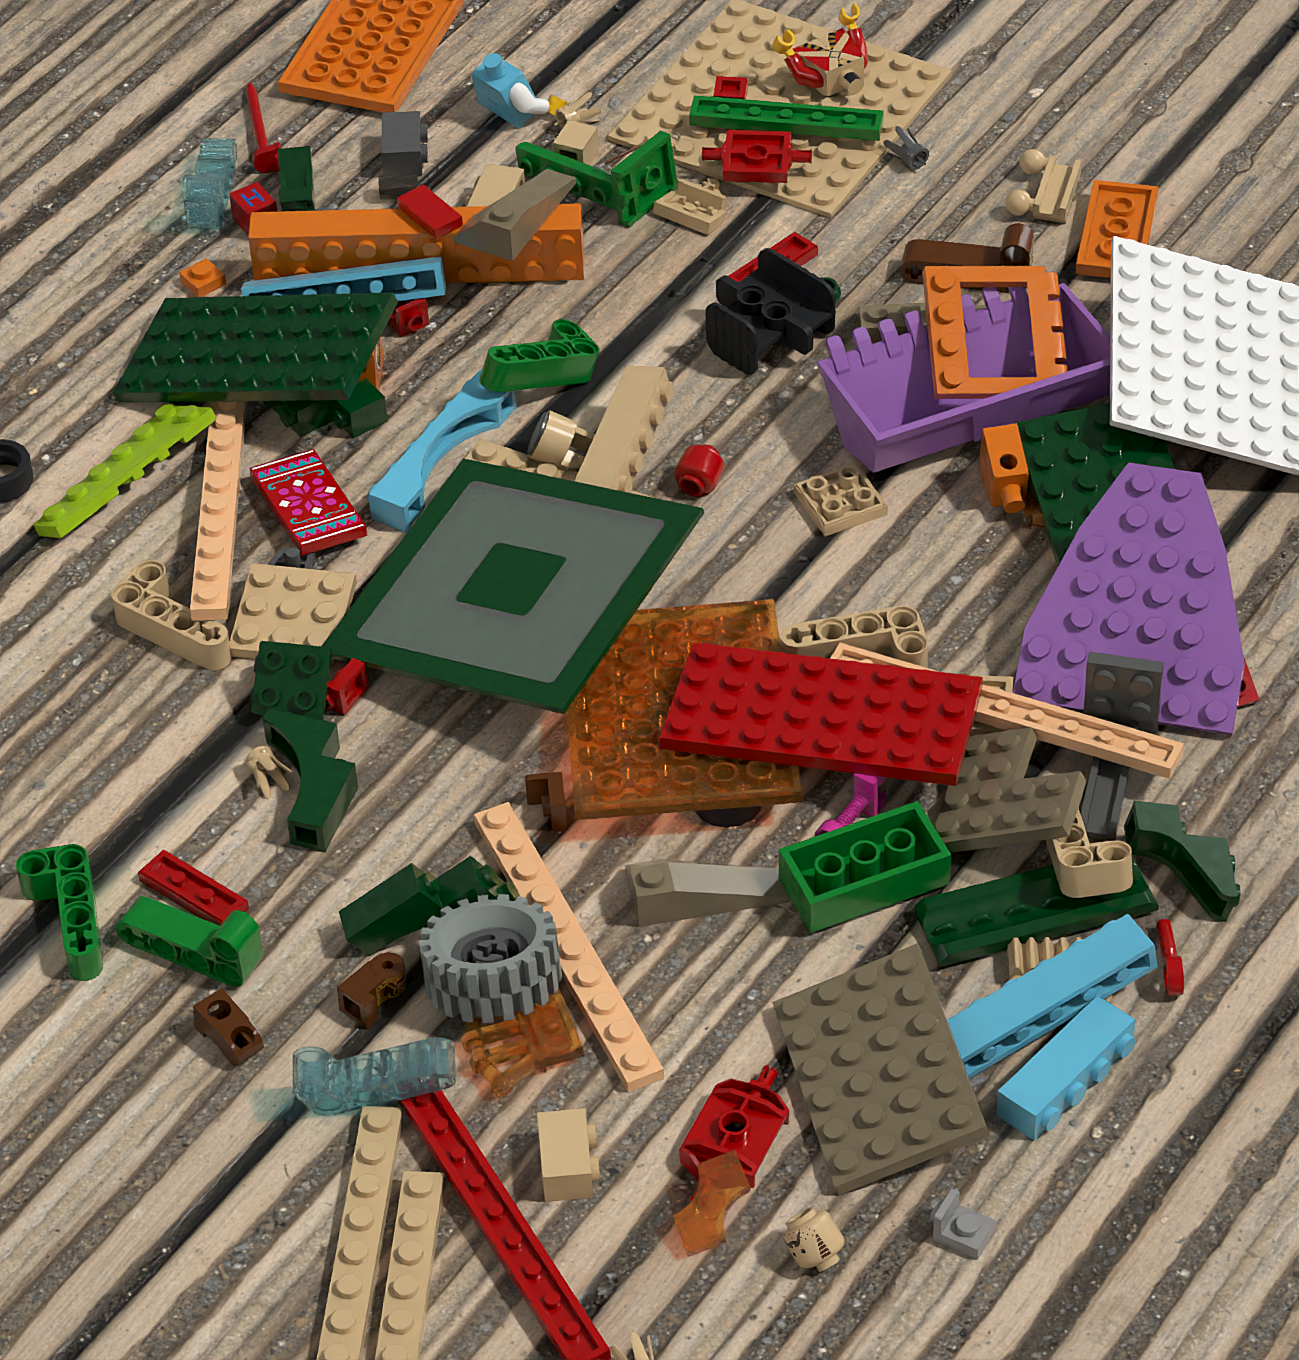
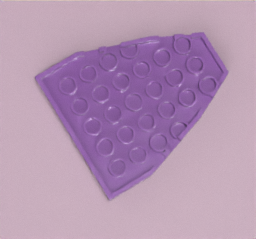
M1128 463L1080 526L1024 628L1013 690L1014 694L1084 713L1086 667L1089 652L1164 662L1159 725L1233 736L1245 663L1226 549L1201 473Z

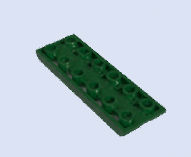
M1132 855L1133 884L1129 889L1122 892L1083 898L1068 897L1061 892L1054 867L1050 865L923 898L914 906V912L939 967L1007 950L1008 944L1011 943L1013 938H1018L1021 944H1025L1029 937H1033L1038 942L1044 940L1045 937L1054 938L1104 925L1126 914L1134 917L1159 910V905Z

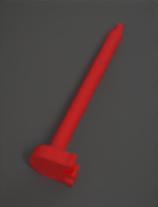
M248 83L246 95L257 144V150L252 156L253 165L261 173L279 171L278 149H281L280 143L276 142L268 146L257 89L252 83Z

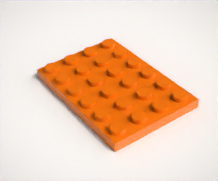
M331 0L279 79V92L381 113L397 112L462 8L463 0Z

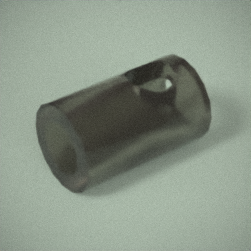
M418 174L379 176L380 200L397 199V197L419 187Z

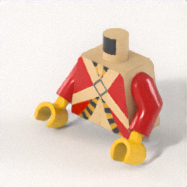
M853 4L851 7L853 17L846 15L844 7H842L839 13V22L843 26L848 27L847 32L841 28L793 49L791 48L795 43L793 32L785 30L782 34L783 41L779 35L775 37L772 47L777 53L785 54L786 59L784 61L799 85L814 88L824 96H831L843 90H846L851 95H855L862 90L864 86V69L868 64V54L861 27L857 28L856 24L860 15L858 5Z

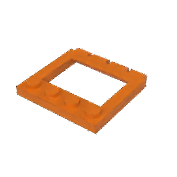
M1045 266L924 267L922 276L934 399H985L1068 372L1067 365L1055 364L1063 363L1067 360L1064 334L1052 332L1063 329L1061 302L1049 301L1060 297L1057 273L1046 272ZM961 287L1028 288L1037 377H969Z

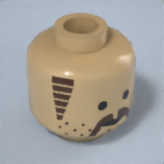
M809 1207L797 1213L785 1223L788 1228L783 1234V1241L799 1267L804 1269L816 1267L818 1272H821L840 1260L837 1253L842 1249L845 1239L832 1216L827 1211H816L814 1207Z

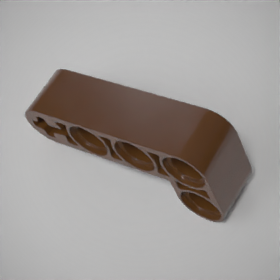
M1011 224L1004 231L1001 247L914 239L905 245L900 274L908 282L923 284L922 271L925 266H1032L1033 231L1024 224ZM961 287V288L982 290L983 288H986V287ZM996 287L998 292L1009 293L1008 287Z

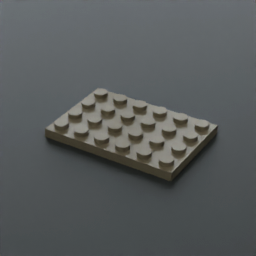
M918 943L772 1002L834 1188L838 1195L990 1135Z

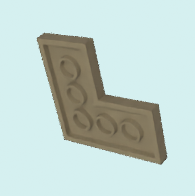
M1032 727L970 736L957 785L948 786L934 828L950 853L1069 837L1087 782L1081 771L1024 778L1037 740Z

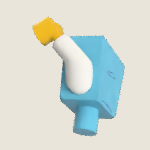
M497 53L488 54L483 61L475 66L471 75L478 103L518 129L534 114H546L549 112L555 115L557 109L566 106L568 103L550 94L548 100L536 98L523 72L503 60Z

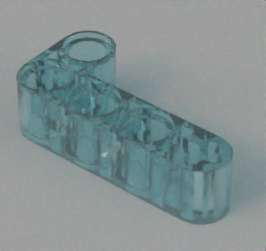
M202 139L194 175L185 174L183 178L182 193L188 229H222L237 163L236 139Z
M429 1038L340 1060H335L323 1048L310 1046L297 1049L292 1055V1092L312 1112L319 1115H337L362 1109L363 1106H375L450 1088L456 1082L455 1044L446 1038Z

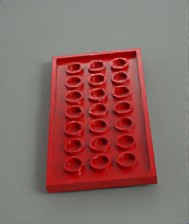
M693 642L660 735V749L956 786L983 688V677Z

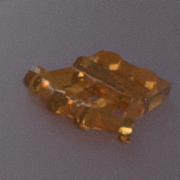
M559 989L555 995L548 994L549 1001L545 1005L540 1006L534 1003V1012L527 1015L518 1011L514 1013L515 1019L482 1028V1017H475L472 1023L466 1022L465 1034L461 1038V1043L464 1051L471 1055L469 1059L471 1069L491 1084V1091L498 1097L508 1095L516 1083L535 1070L547 1072L546 1067L584 1056L582 1042ZM496 1016L494 1020H504L503 1016ZM518 1035L522 1037L520 1040L496 1047L484 1048L487 1044ZM524 1057L502 1073L494 1066Z

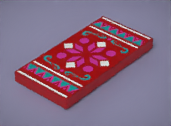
M314 449L249 468L250 478L296 548L299 549L301 555L367 536L365 523Z

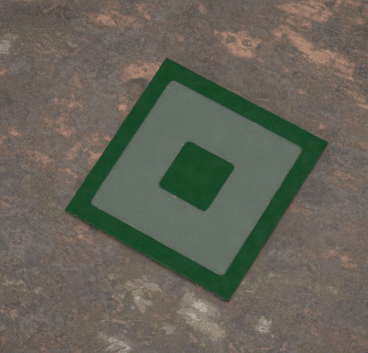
M463 458L322 646L332 649V659L349 662L352 658L364 662L365 667L565 714L704 515V510L696 506Z

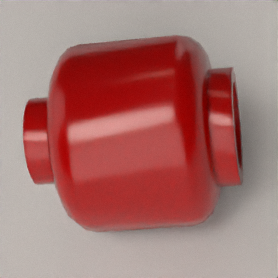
M707 444L691 445L684 450L675 467L674 476L679 488L684 493L695 497L707 495L715 490L724 473L725 464L723 458L713 446Z

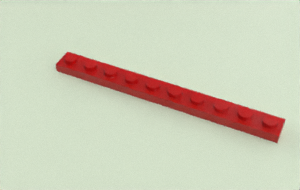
M420 1061L387 1076L389 1089L563 1360H611L610 1348L424 1062Z

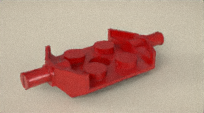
M768 1065L763 1066L756 1081L751 1079L750 1082L731 1078L716 1084L679 1149L680 1163L699 1181L695 1192L690 1197V1201L694 1206L697 1207L699 1204V1208H705L715 1190L755 1187V1175L783 1123L789 1124L788 1107L779 1094L770 1090L771 1085L778 1076L775 1068L771 1067L769 1070ZM734 1122L744 1126L738 1132L727 1131L724 1127Z

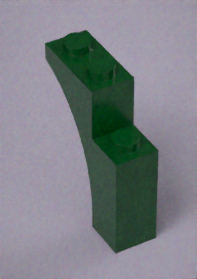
M268 708L263 717L266 743L277 749L291 762L300 778L297 799L287 817L290 844L326 852L358 789L355 763L339 758L335 759L340 750L336 723Z
M469 856L438 878H435L428 871L424 873L413 863H410L341 909L339 915L346 940L366 955L371 956L391 942L422 928H427V921L432 916L441 918V909L446 906L451 907L453 910L458 908L457 901L467 898L469 903L478 902L477 896L488 895L489 900H497L498 894L509 895V900L515 901L520 894L511 882L505 883L489 865L483 866L472 856Z

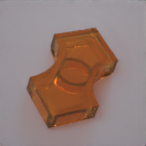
M735 1150L697 1164L699 1186L696 1195L685 1209L673 1215L688 1257L727 1242L724 1229L727 1213L736 1200L751 1191Z

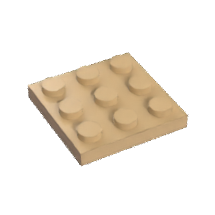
M251 563L229 641L231 656L255 659L258 655L259 643L261 641L322 646L351 607L357 584L356 574ZM331 658L330 667H335L336 659Z

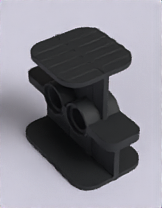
M764 248L759 252L758 269L740 282L726 275L717 279L716 298L719 303L713 302L705 310L706 341L712 353L747 375H751L758 370V355L769 346L786 344L799 353L806 355L813 350V331L815 329L825 335L830 334L835 329V295L832 287L824 279L817 277L814 273L809 272V270L802 268L799 264L792 262L789 258L787 259L784 255L770 248Z

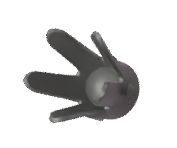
M896 126L895 131L904 144L900 147L889 140H884V146L894 152H887L886 154L902 160V163L912 170H917L926 165L929 150L917 142L909 128L907 129L908 135L903 128Z

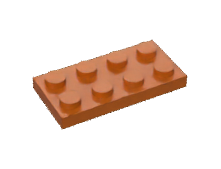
M1102 180L1093 181L1076 262V274L1111 278V240L1113 236L1132 239L1149 245L1158 200V186Z

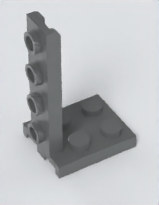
M1089 652L1086 667L1084 714L1147 733L1157 734L1164 662ZM1093 756L1081 811V817L1088 837L1116 841L1131 767Z

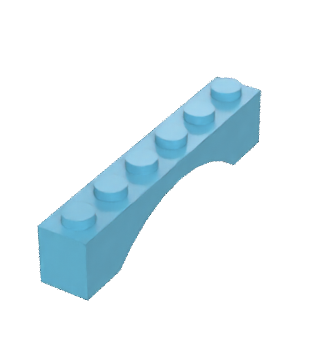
M482 369L471 380L466 381L462 390L453 400L447 402L444 410L434 421L427 425L422 435L409 445L405 454L390 466L387 474L378 484H374L368 494L371 519L407 533L411 525L425 509V485L430 472L438 461L452 448L466 439L482 432L499 428L517 408L516 391L495 392L486 389L479 382Z

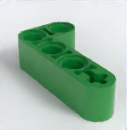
M558 319L552 323L547 341L491 347L487 352L479 382L486 389L495 392L585 383L591 379L600 348L576 323L565 319Z
M68 844L23 853L16 861V870L23 896L32 901L58 898L63 946L70 975L80 981L95 979L103 970V958L93 877L86 849L77 844Z
M141 896L135 900L115 928L119 937L127 944L233 987L243 985L263 958L259 926L250 915L239 910L231 911L219 926L164 903Z

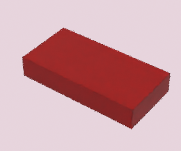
M424 184L397 197L398 208L435 239L463 226L462 216Z

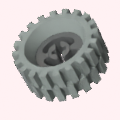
M498 894L497 900H489L488 895L477 896L478 902L469 903L467 898L457 901L458 908L454 910L446 906L440 910L441 918L432 916L427 921L428 928H422L420 933L421 940H419L426 994L429 1000L432 999V1004L437 1010L444 1008L446 1016L454 1018L460 1013L462 1021L471 1023L475 1017H482L483 1023H494V1017L503 1016L504 1021L515 1019V1012L521 1011L524 1015L534 1012V1003L543 1006L549 1001L548 994L555 995L558 991V982H561L562 972L556 925L550 912H543V906L535 902L529 906L528 899L520 896L515 901H510L509 895Z

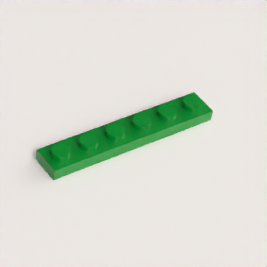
M694 95L689 113V125L735 130L782 131L797 135L850 138L864 141H880L884 122V111L697 95Z

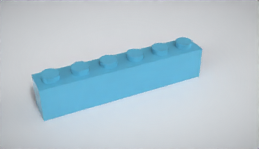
M442 256L244 282L241 287L242 296L393 292L397 301L445 295L447 289Z
M1129 914L1117 920L1109 921L1099 931L1084 940L1075 941L1067 950L1051 959L1041 961L1033 970L1017 979L1007 981L999 990L985 998L975 1000L965 1010L951 1018H947L969 1079L1075 1017L1097 995L1105 999L1158 967L1154 943Z

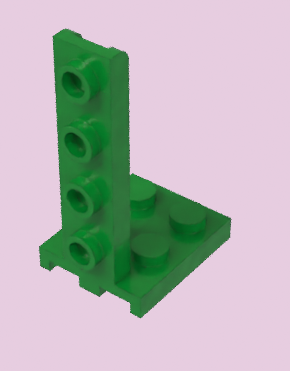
M663 131L656 133L610 170L611 175L601 169H595L593 166L529 142H522L515 147L518 167L524 169L525 176L533 178L544 170L549 169L575 177L576 184L569 191L570 193L617 210L619 224L631 227L653 209L655 201L670 191L676 190L677 187L671 136Z

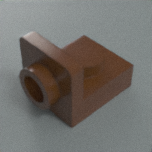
M562 772L526 775L527 804H542L543 817L551 816L552 831L567 830Z

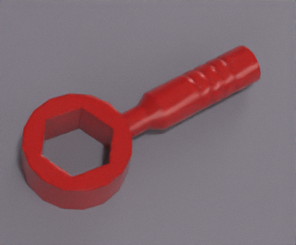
M1160 919L1156 923L1161 954L1164 958L1163 979L1166 996H1180L1184 993L1181 956H1176L1177 950L1171 921Z

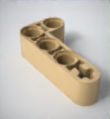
M156 560L141 562L113 588L111 597L115 619L120 627L208 670L223 669L231 662L232 656L226 627L215 620L192 621L190 608L169 599L170 591L166 568L161 562Z
M895 606L795 623L786 626L780 633L781 652L788 654L818 656L830 659L839 643H843L928 668V639L918 612L909 606Z
M1079 807L1069 837L1046 840L1058 884L1064 895L1072 898H1083L1122 892L1132 886L1131 847L1122 841H1105L1090 844Z

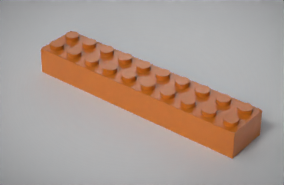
M559 204L513 261L454 243L455 235L463 226L435 239L400 208L251 212L248 239L254 281L442 256L446 284L584 280L581 204ZM488 206L452 208L462 216L464 226L472 216Z

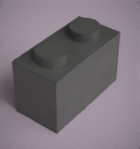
M420 111L382 113L381 155L384 178L422 176V163H428L427 144H422L428 143L427 123L421 124Z

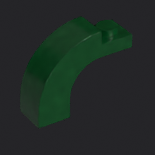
M310 146L278 149L281 184L279 199L282 212L316 211Z

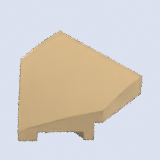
M709 178L707 182L704 181L702 184H694L683 179H677L676 190L670 191L654 202L653 214L708 235L726 219L727 197L721 194L719 190L720 183L717 178Z

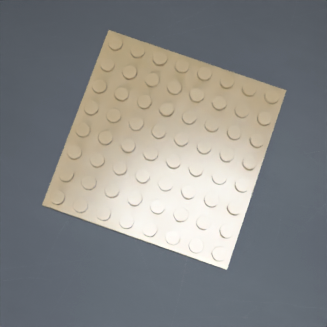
M732 0L608 135V141L633 148L648 141L659 131L667 132L677 139L679 135L675 133L678 132L681 135L679 141L671 138L675 164L723 181L721 161H702V147L721 148L726 141L727 130L735 129L706 128L689 125V113L694 95L713 97L716 76L747 77L748 92L746 100L884 111V122L880 141L791 134L793 150H812V164L792 163L788 171L787 183H738L725 181L832 218L889 151L884 146L883 141L889 140L895 143L900 138L895 131V127L900 126L905 131L952 76V70L866 42L868 64L864 69V86L862 90L855 95H851L846 90H843L831 96H824L814 88L799 85L784 61L786 59L785 54H779L774 51L772 45L777 35L783 41L782 34L785 30H790L795 35V43L791 47L792 49L834 31L747 3L743 0Z

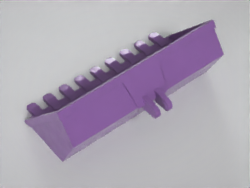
M1062 283L1059 284L1060 297L1049 301L1061 302L1063 329L1052 332L1064 334L1067 360L1063 363L1055 364L1067 365L1068 372L985 399H934L928 328L924 327L919 312L915 310L904 314L908 333L899 336L891 319L880 321L878 328L882 341L872 344L865 327L854 329L852 336L856 349L852 351H845L843 342L838 335L828 337L826 345L830 358L817 361V366L826 385L844 448L874 473L972 440L974 442L980 441L983 428L1009 425L1014 422L1048 416L1109 396L1110 335L1067 285ZM996 287L983 288L981 293L986 308L977 311L971 296L968 294L961 295L969 377H1037L1029 298L1025 287H1008L1011 300L1001 302Z

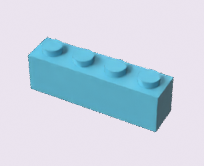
M1097 995L998 1090L996 1116L1034 1141L1045 1130H1052L1059 1122L1061 1115L1070 1106L1074 1107L1081 1102L1086 1090L1095 1081L1101 1082L1109 1073L1111 1066L1120 1057H1127L1133 1050L1136 1043V1038L1134 1037L1135 1019Z

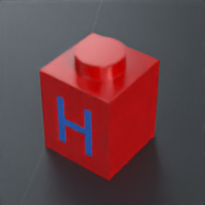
M258 182L229 193L232 218L248 236L251 212H277L276 201Z

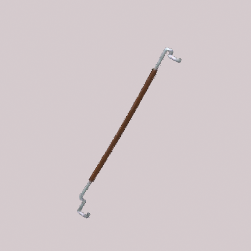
M678 132L675 133L679 135L678 139L670 135L671 138L675 139L676 141L680 140L681 135ZM645 142L605 161L603 164L599 166L595 165V169L599 168L607 174L611 175V171L609 173L601 167L638 149Z

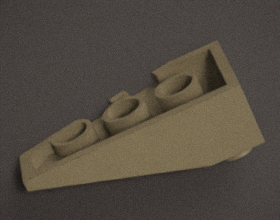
M544 170L472 216L455 235L454 243L513 261L576 184V178L553 170Z
M668 859L625 865V872L639 927L789 902V895L778 878L779 869Z

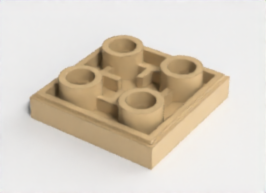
M857 463L846 465L834 471L813 476L794 484V494L824 537L888 515L887 504Z

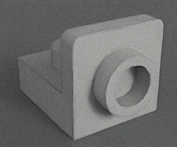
M951 1188L944 1201L939 1199L932 1209L930 1222L934 1223L933 1241L978 1260L996 1231V1220L959 1205L960 1192Z

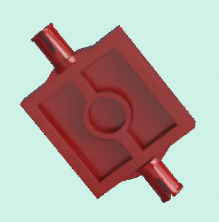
M727 130L726 141L721 148L702 147V161H721L723 181L738 183H787L788 171L792 163L812 164V150H793L791 132Z

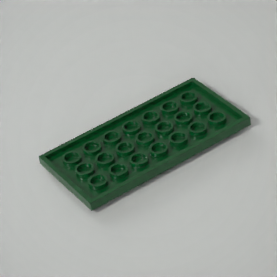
M393 292L165 298L115 387L113 395L118 403L349 400L398 301Z

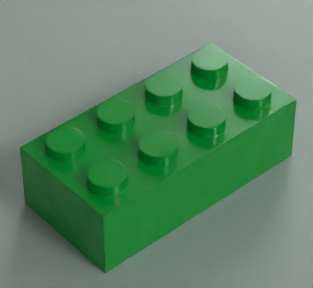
M918 801L779 849L778 878L810 933L950 884L951 853Z

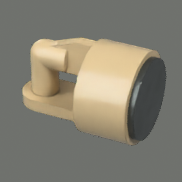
M549 410L541 416L530 440L527 453L530 459L542 464L551 463L563 470L579 472L585 457L568 449L571 446L587 454L595 434L577 427L576 421Z

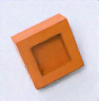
M207 258L179 272L181 283L197 297H203L226 285L225 274Z

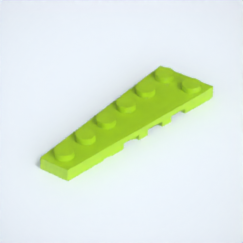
M167 404L157 409L155 416L151 420L137 427L133 431L132 437L124 444L115 447L111 451V455L103 463L91 468L88 472L89 475L84 480L70 487L66 491L65 497L43 512V516L33 524L38 535L55 538L64 537L98 511L100 507L119 495L117 487L137 481L145 475L142 468L147 464L155 461L162 462L170 456L168 448L179 440L182 443H187L217 419L212 408Z

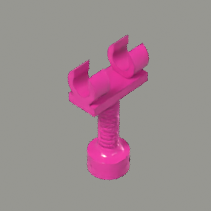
M855 773L854 798L835 821L825 820L816 830L815 836L852 824L860 813L870 817L877 815L878 811L886 805L885 789L881 796L878 797V786L886 781V777Z

